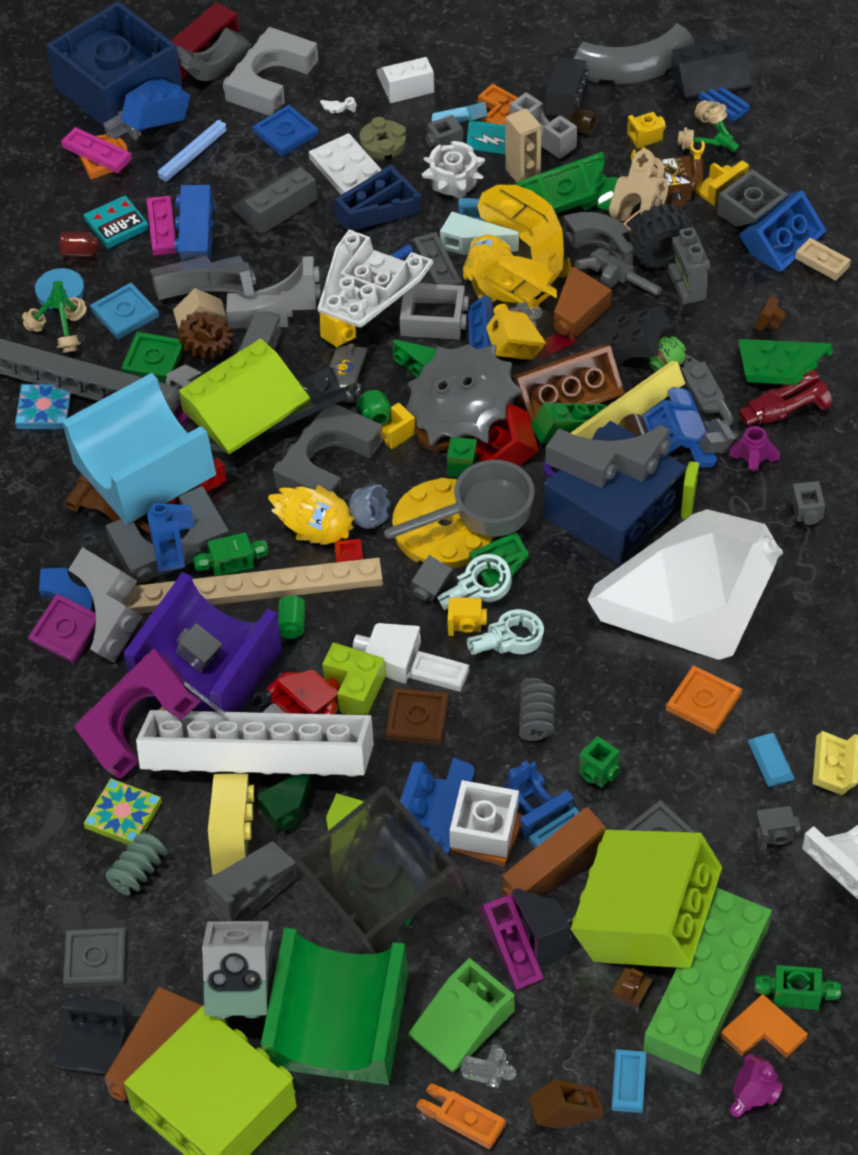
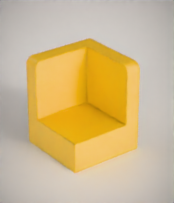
M400 403L391 407L392 421L382 427L383 442L391 449L416 434L415 417Z

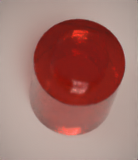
M62 231L59 243L61 255L91 257L92 253L97 250V238L93 237L92 232Z

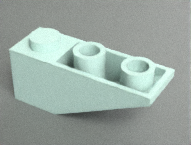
M451 212L440 230V240L445 250L462 255H468L470 244L474 238L487 234L503 239L510 246L511 252L518 251L519 249L518 231L455 212Z

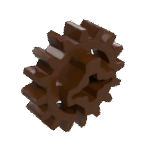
M196 312L195 317L188 314L186 320H181L177 336L180 337L179 344H185V351L191 349L193 356L199 353L202 359H205L206 355H210L212 359H215L216 353L223 356L224 351H229L233 334H231L232 328L225 326L226 320L219 321L218 315L209 317V313L205 312V315L201 316L199 312Z

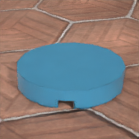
M65 268L53 269L44 273L35 284L36 297L41 305H44L49 295H51L54 281L63 282V289L66 290L68 298L76 297L82 299L83 292L85 291L81 276L77 272Z

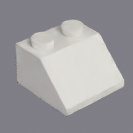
M427 57L382 67L377 70V75L390 103L434 93V72Z

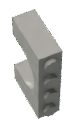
M269 27L259 37L253 48L248 50L244 59L236 65L231 75L224 80L223 89L226 101L268 116L276 113L285 103L283 85L260 78L257 74L261 70L272 66H283L308 74L318 61L317 43Z

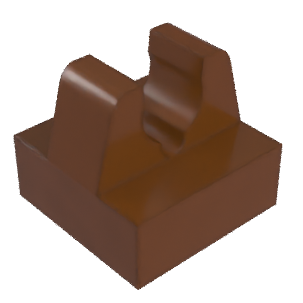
M772 296L768 298L754 323V328L760 331L764 327L778 329L786 315L777 306L778 299Z
M625 968L612 990V997L639 1010L652 987L653 980L645 977L643 972L634 968L631 970Z

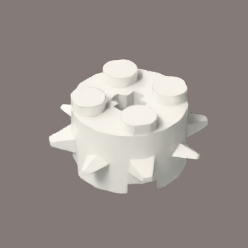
M451 141V145L441 146L440 144L432 150L430 157H424V160L430 164V168L422 173V177L430 179L432 189L442 194L452 195L455 198L465 197L466 192H469L476 185L477 179H483L484 177L477 172V168L485 162V159L477 157L473 153V148L463 142Z

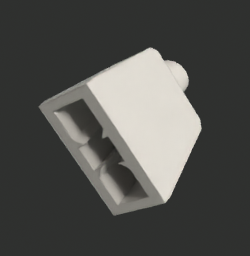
M378 623L375 625L371 637L355 636L353 649L383 657L385 660L386 677L406 684L408 671L421 643L420 627Z

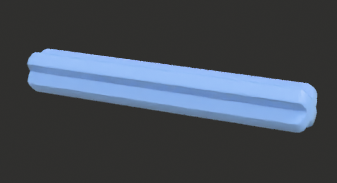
M221 120L214 122L158 170V177L164 182L170 180L226 132V124Z

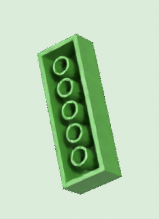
M716 887L691 967H677L645 1033L643 1051L699 1075L701 1074L769 929L771 909Z

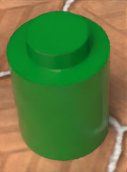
M289 595L279 600L280 635L284 638L295 639L304 633L306 603L301 597Z

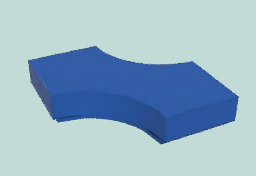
M68 568L41 569L40 596L53 599L56 594H59L93 611V597L89 589L75 584L69 577Z

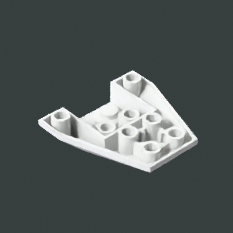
M348 230L336 246L319 302L318 312L361 328L419 283L432 266L433 260L412 252L405 261L373 250L370 237Z

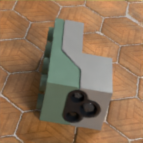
M269 921L207 922L202 946L205 1016L222 1019L230 1015H243L246 1018H257L261 1015H267L274 967L273 931H269Z

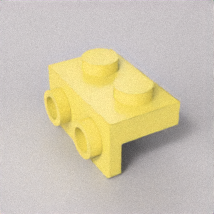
M822 731L816 736L813 772L814 785L843 795L858 784V735L854 734L848 740H844Z

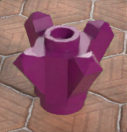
M757 426L748 428L743 437L730 447L729 455L736 459L739 457L743 458L749 463L748 468L751 471L757 470L758 464L765 459L773 462L780 458V452L769 441L765 430Z

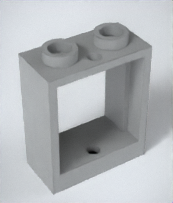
M417 283L403 294L401 307V336L460 339L461 329L466 330L467 315L463 313L468 311L469 296H465V286ZM415 303L456 305L454 318L414 315Z

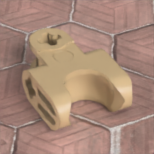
M643 149L637 152L632 159L629 176H621L616 182L609 213L611 217L618 221L627 220L632 209L640 202V213L651 209L655 205L658 207L661 204H665L668 193V183L663 178L665 166L659 158L654 157L651 151Z

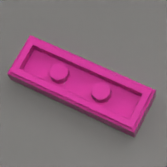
M76 127L61 141L63 148L116 173H119L132 160L130 152Z
M171 197L147 198L153 256L175 253L174 242L176 237Z

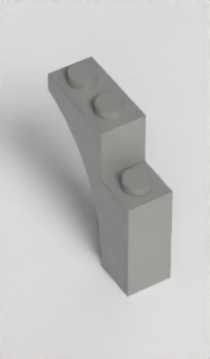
M313 256L303 257L298 268L278 284L254 291V294L246 296L238 293H227L226 313L228 326L232 329L249 328L255 312L258 311L279 315L280 322L277 327H288V317H293V310L316 309V299H321V285L316 284V282H319V267H314Z
M82 547L70 566L69 571L86 584L95 604L96 628L91 650L114 663L143 617L124 605L137 580Z

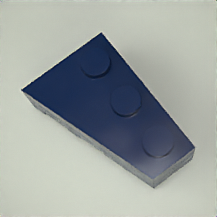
M389 165L335 198L334 217L347 231H354L420 213L422 195L392 165Z

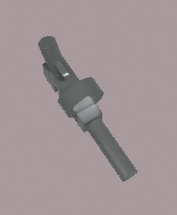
M598 248L590 254V258L575 261V267L579 270L592 268L595 271L603 272L600 282L609 288L614 287L618 281L625 283L628 280L656 296L662 291V287L634 273V266L610 255V252L603 248Z

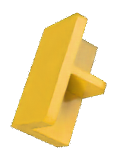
M743 160L733 167L725 165L722 168L713 163L710 165L709 177L700 183L695 193L715 206L719 201V193L748 173L749 165Z

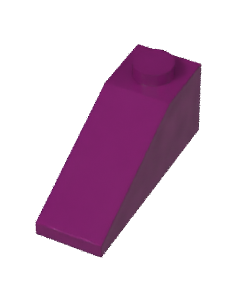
M511 894L477 906L488 936L515 990L544 979Z

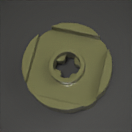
M375 117L371 123L362 128L360 132V145L374 159H385V156L391 154L392 157L398 156L406 147L405 127L394 121L385 120L383 117Z

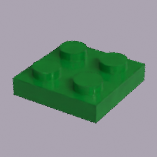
M136 332L121 370L124 373L142 378L153 373L159 382L166 383L167 373L177 368L185 344H179V339Z

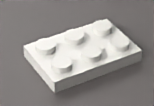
M349 133L309 151V159L341 195L381 171L380 167Z

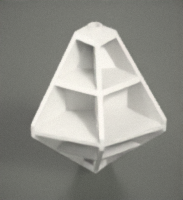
M707 509L691 515L596 583L587 600L602 622L720 660L733 656L771 576L777 559L783 552L778 547L765 524Z

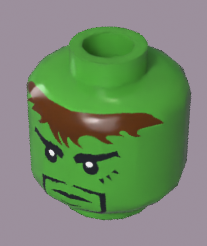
M662 337L659 340L657 356L650 358L651 362L649 365L655 372L671 361L678 362L680 366L686 359V348L676 337Z

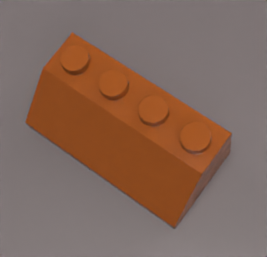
M599 345L511 376L512 381L522 390V394L515 397L516 403L519 408L528 412L531 423L543 403L598 404L625 394L610 345Z

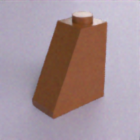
M573 266L569 271L554 311V329L561 335H565L572 340L576 339L611 307L612 290Z

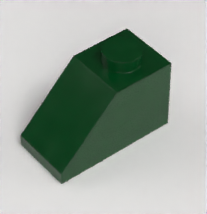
M310 774L294 775L257 794L259 810L275 834L291 830L297 823L301 822L312 788Z

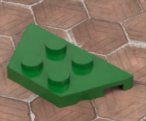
M603 152L518 181L516 185L531 190L552 205L555 214L596 200L605 157Z
M739 340L747 382L796 385L804 378L807 372L812 371L818 366V359L824 354L830 356L833 353L831 343Z

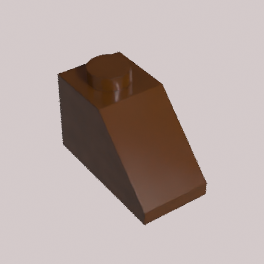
M553 1079L529 1096L533 1116L537 1125L559 1129L601 1118L605 1115L596 1087Z

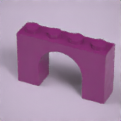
M153 649L110 692L105 694L74 727L104 769L121 779L139 762L138 755L127 742L123 731L126 715L136 702L148 696H156L166 711L182 720L201 700L195 693L184 686L186 681L172 662L156 649Z

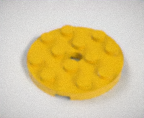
M439 478L413 487L396 505L393 513V526L455 504L454 488L457 480ZM459 513L444 519L453 522L449 526L440 525L441 520L394 537L402 552L417 563L419 560L425 562L428 555H431L450 568L468 565L471 562L468 557L469 552L490 544L495 539V537L484 536L470 530L460 519Z

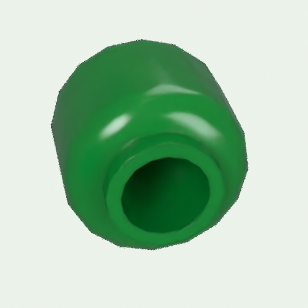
M370 390L358 398L356 410L359 415L382 426L386 425L391 419L392 406L383 392Z

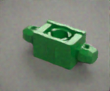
M241 533L207 541L208 553L204 552L194 556L193 563L195 570H208L209 567H212L214 576L235 574L254 569L253 557L259 558L268 554V546L264 540L252 541L250 543L247 534Z
M776 965L774 978H771L770 975L755 977V992L764 995L774 993L773 1004L777 1007L819 1010L821 997H825V1000H837L841 996V984L832 980L822 982V969ZM793 985H799V986L803 987L804 989H802V990H797V989H794L792 986H793Z

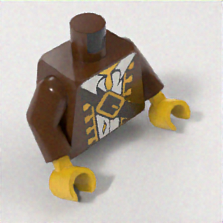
M693 141L691 142L690 152L694 155V159H691V156L660 159L665 166L663 178L668 183L665 204L670 203L682 208L685 205V201L691 199V192L697 190L703 179V159H701V154L705 148L703 141L701 142L700 150H695L693 148ZM635 149L631 153V160L636 154Z

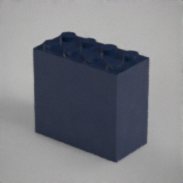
M610 420L603 428L599 427L596 430L592 439L616 441L637 436ZM667 454L665 456L661 455L655 472L653 474L649 473L644 482L616 471L613 479H608L602 488L559 470L554 476L551 475L544 484V517L620 565L682 501L687 466Z

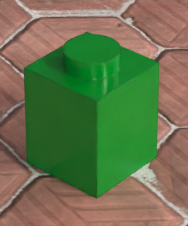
M450 438L447 454L448 477L458 478L464 470L477 462V439Z

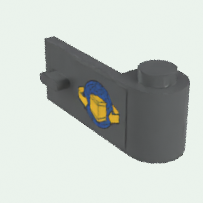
M349 344L348 346L340 345L336 348L329 367L334 368L340 388L356 382L358 387L352 396L340 402L355 403L356 399L361 396L362 384L358 383V376L367 354V348L354 347V344Z

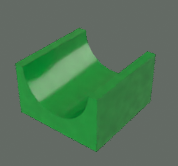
M284 928L261 1041L262 1049L270 1057V1062L277 1068L280 1066L284 1067L287 1071L389 1085L409 972L405 944L393 942L389 950L377 954H351L323 948L304 939L296 929Z

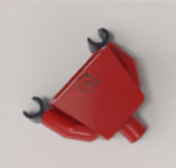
M314 670L301 673L285 672L267 687L268 691L266 693H255L253 704L256 707L261 703L258 707L260 713H263L271 705L269 701L271 700L283 712L288 714L336 715L338 710L336 704L338 699L337 693L340 689V684L335 678L325 680Z

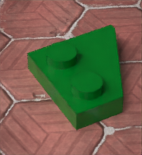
M515 532L469 552L468 557L472 561L484 554L497 555L508 564L513 577L528 559L529 553ZM487 563L488 568L483 569L478 574L486 588H491L497 583L501 588L502 585L499 581L500 573L496 569H492L490 563Z

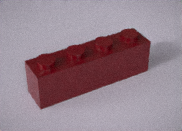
M216 2L181 33L177 34L171 42L177 47L181 46L195 53L204 52L217 42L225 28L235 32L239 31L237 13ZM179 63L180 74L182 79L189 72L186 71L183 68V66Z

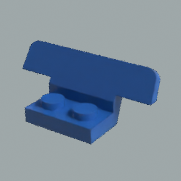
M671 388L668 391L671 401L663 400L642 415L648 431L655 429L659 425L668 428V440L671 441V445L667 455L683 445L685 448H690L695 462L699 463V467H713L717 461L715 453L705 454L699 446V442L706 433L691 393L685 389Z
M456 758L452 760L446 780L434 779L424 762H413L397 809L410 829L441 837L442 842L436 859H444L448 856L450 850V827L462 780L471 782L474 775V767L471 764Z

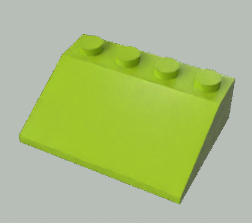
M261 338L179 390L182 410L199 427L202 426L207 431V434L228 454H231L311 401L309 395L276 351Z

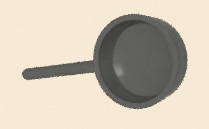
M503 460L478 462L468 467L458 477L454 488L455 504L390 527L385 530L384 536L391 539L458 513L466 527L478 534L491 537L511 534L520 529L530 516L534 498L533 481L525 470L511 462Z

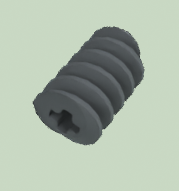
M528 678L521 684L519 736L527 741H537L552 736L554 733L553 724L555 723V717L553 715L555 714V708L553 706L555 705V688L546 684L541 679Z

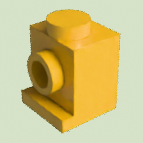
M654 112L635 118L633 115L628 116L627 134L637 149L663 140V131L666 125L662 116L657 117Z
M449 597L448 635L454 636V631L465 633L481 632V625H487V609H482V598Z

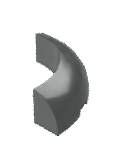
M676 23L672 29L659 38L635 46L606 47L583 41L574 59L586 60V69H589L588 81L599 82V79L614 80L615 84L641 82L664 75L666 70L670 69L672 65V50L694 46L695 41L683 26Z

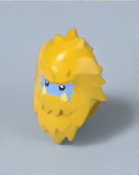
M489 234L473 239L463 266V278L471 281L479 299L484 295L489 297L479 289L475 276L481 264L497 256H513L510 246L503 239Z
M317 485L315 490L305 487H295V489L280 488L279 491L281 493L269 495L268 499L275 507L271 511L287 527L297 533L296 540H309L310 543L327 545L341 538L347 539L349 530L353 529L351 523L354 518L349 515L347 504L343 499L338 498L333 491L329 492L320 485Z

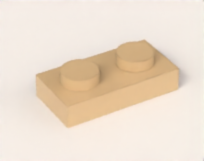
M809 238L796 251L795 259L835 281L850 267L851 262L849 258L812 238Z

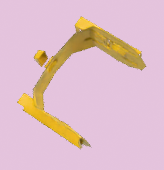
M499 184L481 194L477 205L480 217L491 224L518 231L519 237L531 247L532 260L518 256H497L484 261L475 273L478 287L489 297L503 302L522 303L539 313V304L550 295L557 298V289L550 286V284L557 277L567 276L571 269L569 257L563 262L562 227L552 205L542 197L518 185ZM542 292L545 293L538 300L534 298Z

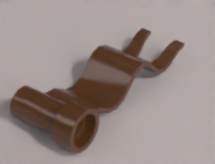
M81 473L76 480L77 485L64 504L72 511H78L80 506L88 509L100 510L113 522L120 520L121 518ZM138 518L133 521L137 527L150 534L149 526L142 519Z

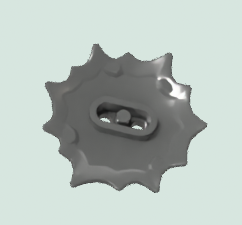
M469 344L456 349H446L438 346L435 357L431 362L422 367L420 376L408 383V387L411 389V396L405 409L415 417L417 429H424L427 432L429 446H434L440 438L445 436L461 438L467 435L488 443L491 424L494 421L506 419V406L511 399L522 394V390L511 379L512 363L499 360L496 357V345L493 344L481 349H475Z

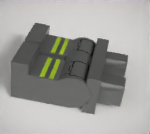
M694 228L681 229L679 236L672 237L673 250L676 256L675 263L668 265V273L676 287L682 304L706 300L707 270L710 269V262Z

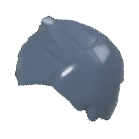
M373 484L364 488H358L352 494L349 502V511L354 518V522L359 527L365 529L376 528V526H379L388 519L387 510L391 502L386 498L388 491L382 485Z

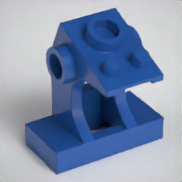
M153 503L147 516L158 572L184 568L185 564L179 530L194 527L191 505ZM175 539V545L172 544L169 540Z
M524 761L520 764L521 766L509 771L507 774L508 779L502 786L503 788L519 791L518 810L521 814L525 815L520 818V834L528 841L530 835L574 808V797L568 790L556 797L550 796L542 787L545 785V781L536 770V763L533 762L529 765L527 761ZM534 795L542 805L538 808H532L525 800Z

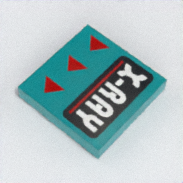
M126 195L83 214L85 222L107 249L149 230V224Z

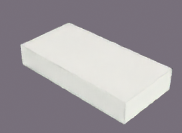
M417 651L408 671V678L461 692L469 672V665Z

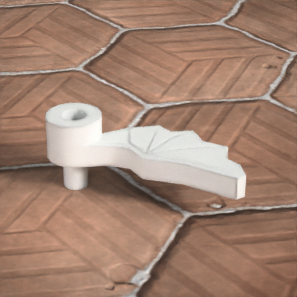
M352 97L347 98L342 103L339 101H320L324 110L330 111L331 114L335 112L338 114L346 108L352 112L356 111L357 105Z

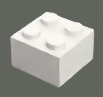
M462 780L450 827V847L507 858L518 811L519 791Z

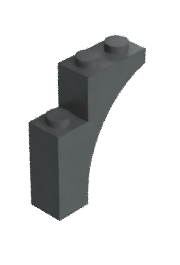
M206 255L150 270L154 291L159 300L189 294L194 288L203 292L225 291L246 296L254 294L253 285L256 284L253 270H250L248 262L244 263L240 256L211 263Z
M659 425L643 435L616 441L587 439L558 429L546 446V464L601 488L608 479H613L616 471L644 482L649 473L653 474L655 472L661 455L665 456L669 451L671 441L668 440L669 429Z

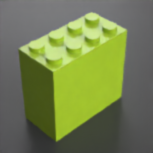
M605 830L602 841L598 845V853L594 864L589 870L586 887L581 893L576 915L572 918L571 931L593 962L690 968L722 870L720 862L702 833Z
M204 1006L187 1020L124 1082L131 1110L183 1155H250L297 1107L292 1075L284 1067L280 1066L277 1068L271 1063L270 1057L264 1050L259 1047L253 1048L248 1043L247 1037L240 1030L235 1029L233 1031L226 1025L224 1018L205 1016Z

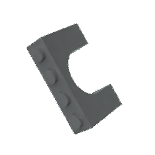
M337 404L318 411L315 420L303 430L296 444H292L283 460L276 463L273 469L275 487L278 489L305 487L315 490L317 485H320L329 492L333 491L339 498L342 495L341 477L315 466L310 461L311 457L323 448L340 446L370 459L383 442L382 425Z
M203 486L179 495L180 505H191L194 527L190 528L188 534L181 539L185 565L193 563L194 556L204 552L208 553L207 541L229 536L228 528ZM120 519L105 525L109 543L125 572L137 580L135 586L176 570L158 572L153 544L141 536L134 522L126 525Z

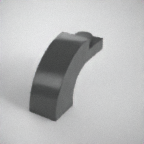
M580 212L564 216L563 234L575 249L585 245L600 246L611 252L613 256L633 266L635 250L632 243L629 242L630 230L623 223L608 215L594 212Z

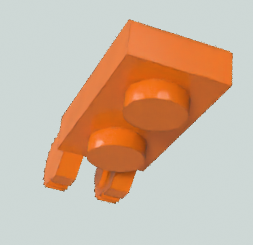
M429 1084L426 1089L427 1093L443 1103L440 1108L425 1099H420L416 1105L418 1110L490 1150L506 1125V1120L454 1091L449 1092L438 1085Z

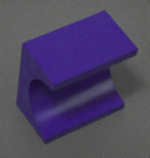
M182 572L124 651L127 671L129 673L144 656L153 649H156L172 662L190 686L222 711L241 712L282 652L277 612L267 608L261 619L255 623L232 618L210 604L196 588L192 576ZM196 623L222 643L218 656L202 673L176 654L179 644L176 641L186 628L191 630ZM148 696V698L159 702L156 696ZM200 697L201 702L191 710L218 712Z

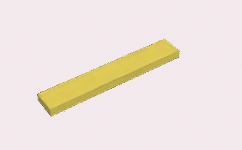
M669 362L572 431L571 434L592 439L596 430L599 427L603 428L610 420L619 425L620 421L630 414L642 415L669 396L668 391L671 388H680L685 384L678 362Z

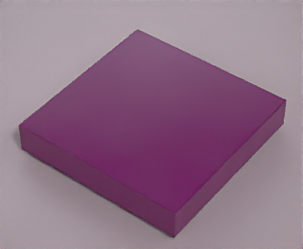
M56 594L28 636L30 642L75 664L95 633L96 613Z

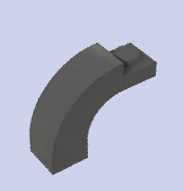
M225 28L217 42L208 50L195 53L178 46L177 53L178 58L181 59L179 63L193 77L202 81H210L232 71L244 59L248 50L253 45L239 33Z

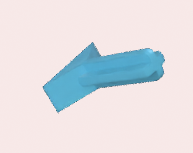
M481 102L435 112L432 114V122L453 115L458 122L488 116L486 104Z

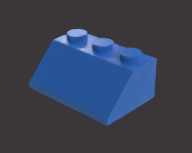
M803 190L788 194L787 199L758 221L748 226L739 236L752 256L780 272L795 260L796 251L809 238L816 241L826 232V229Z

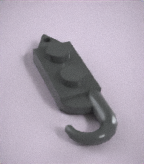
M686 355L684 368H681V373L698 408L705 413H720L730 428L733 424L732 413L705 362H699ZM704 421V425H705L706 428H707L709 422H708V421Z

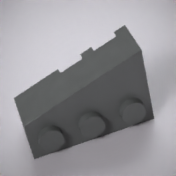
M272 841L204 881L210 910L222 922L247 921L298 878L297 863Z

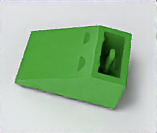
M469 958L448 978L410 1030L408 1036L454 1073L515 1011V994Z

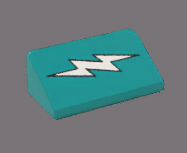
M469 120L467 145L476 151L506 155L505 125Z

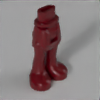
M813 369L807 372L804 378L796 385L786 384L776 390L770 389L755 400L749 401L747 407L738 410V413L746 426L754 423L759 426L762 422L770 423L784 419L789 413L809 403H815L821 410L829 409L832 407V399L823 380L820 381L817 371ZM802 390H805V391H803V392L797 394L796 396H794V397H792V398H789V399H787V400H783V399H785V398H787V397H789V396H791V395H793V394H795V393H797V392H800V391H802Z

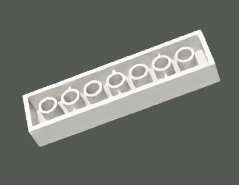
M150 710L136 739L140 769H151L152 771L178 770L181 772L194 770L210 773L230 771L235 773L261 772L263 774L290 773L292 775L318 774L321 776L338 774L350 777L365 774L374 745L371 715L225 712V716H223L219 712L190 711L180 720L168 711Z

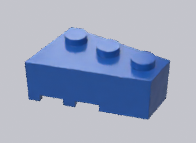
M153 77L126 94L121 121L136 130L182 121L185 119L190 94L182 90L181 86L172 84L162 77Z
M181 185V194L176 196L177 209H180V216H176L175 219L176 231H179V238H175L174 242L175 253H179L181 262L206 255L210 260L212 248L211 229L214 227L212 212H215L210 185Z

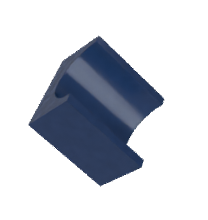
M119 1L46 45L54 87L110 132L118 128V116L126 94L143 81L153 77H162L170 83L182 87L177 46Z

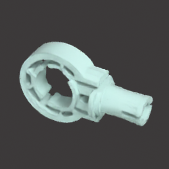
M484 554L478 556L469 563L465 573L457 576L458 585L441 595H437V598L444 611L448 609L449 597L482 598L484 602L496 601L505 596L511 587L512 575L509 566L497 555ZM487 563H490L491 568L496 569L500 573L499 581L502 585L501 588L498 583L491 588L483 587L477 583V576L480 571L488 568Z
M520 609L511 610L504 613L500 617L499 622L490 624L488 633L467 638V646L469 651L471 650L470 653L472 655L490 649L500 653L510 651L516 654H527L535 651L540 646L544 626L539 617L532 612ZM520 621L523 627L529 629L531 636L527 638L517 637L509 628L519 625Z

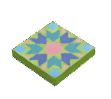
M111 778L86 818L84 827L129 845L134 842L133 839L137 834L146 831L162 803L161 797Z

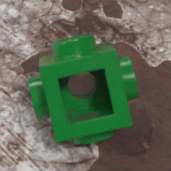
M598 736L581 751L578 757L579 773L587 782L595 783L601 788L609 780L613 781L621 769L619 767L620 750Z

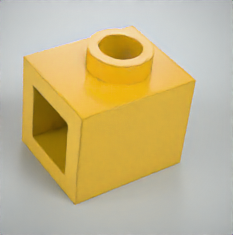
M320 313V334L322 338L336 347L356 338V326Z

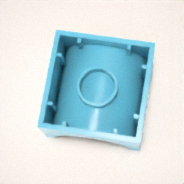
M153 373L62 421L73 464L126 525L147 514L153 503L165 504L216 475L207 431L202 426L189 433L183 429L166 403L158 379Z

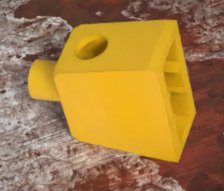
M506 304L497 305L493 309L494 316L486 327L491 344L497 346L496 356L533 360L546 344L544 339L525 313L509 311Z

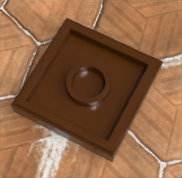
M393 688L385 734L386 739L441 745L449 693Z

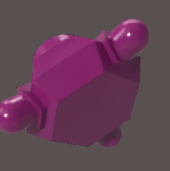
M749 1054L744 1058V1066L737 1074L732 1091L736 1100L730 1107L732 1116L740 1117L746 1110L749 1111L752 1106H763L765 1103L772 1105L779 1098L782 1091V1082L777 1080L778 1075L767 1060L756 1057L753 1054Z

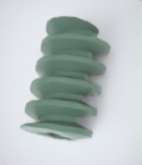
M146 832L137 834L133 839L134 842L127 846V851L122 852L119 856L120 860H116L113 868L106 872L108 882L124 895L129 896L131 894L129 889L139 891L141 887L136 880L145 883L148 878L144 872L152 874L155 871L150 863L159 865L161 859L158 855L166 857L168 854L167 849L162 843Z

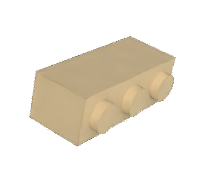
M525 108L505 117L506 170L516 182L541 174V125Z

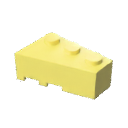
M248 773L214 774L208 824L212 875L248 856V840H251L252 835L251 822L249 821H253V804H250V802L255 801L254 785H249Z

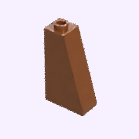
M588 807L584 808L502 875V895L511 894L512 896V890L519 888L544 896L594 864L598 853V845L605 833V826Z
M158 987L105 1076L109 1094L120 1101L128 1100L124 1082L189 1020L202 1005Z

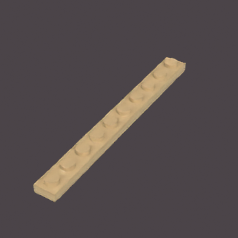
M379 558L192 579L201 595L212 605L383 585ZM175 581L134 586L124 605L138 614L153 612Z

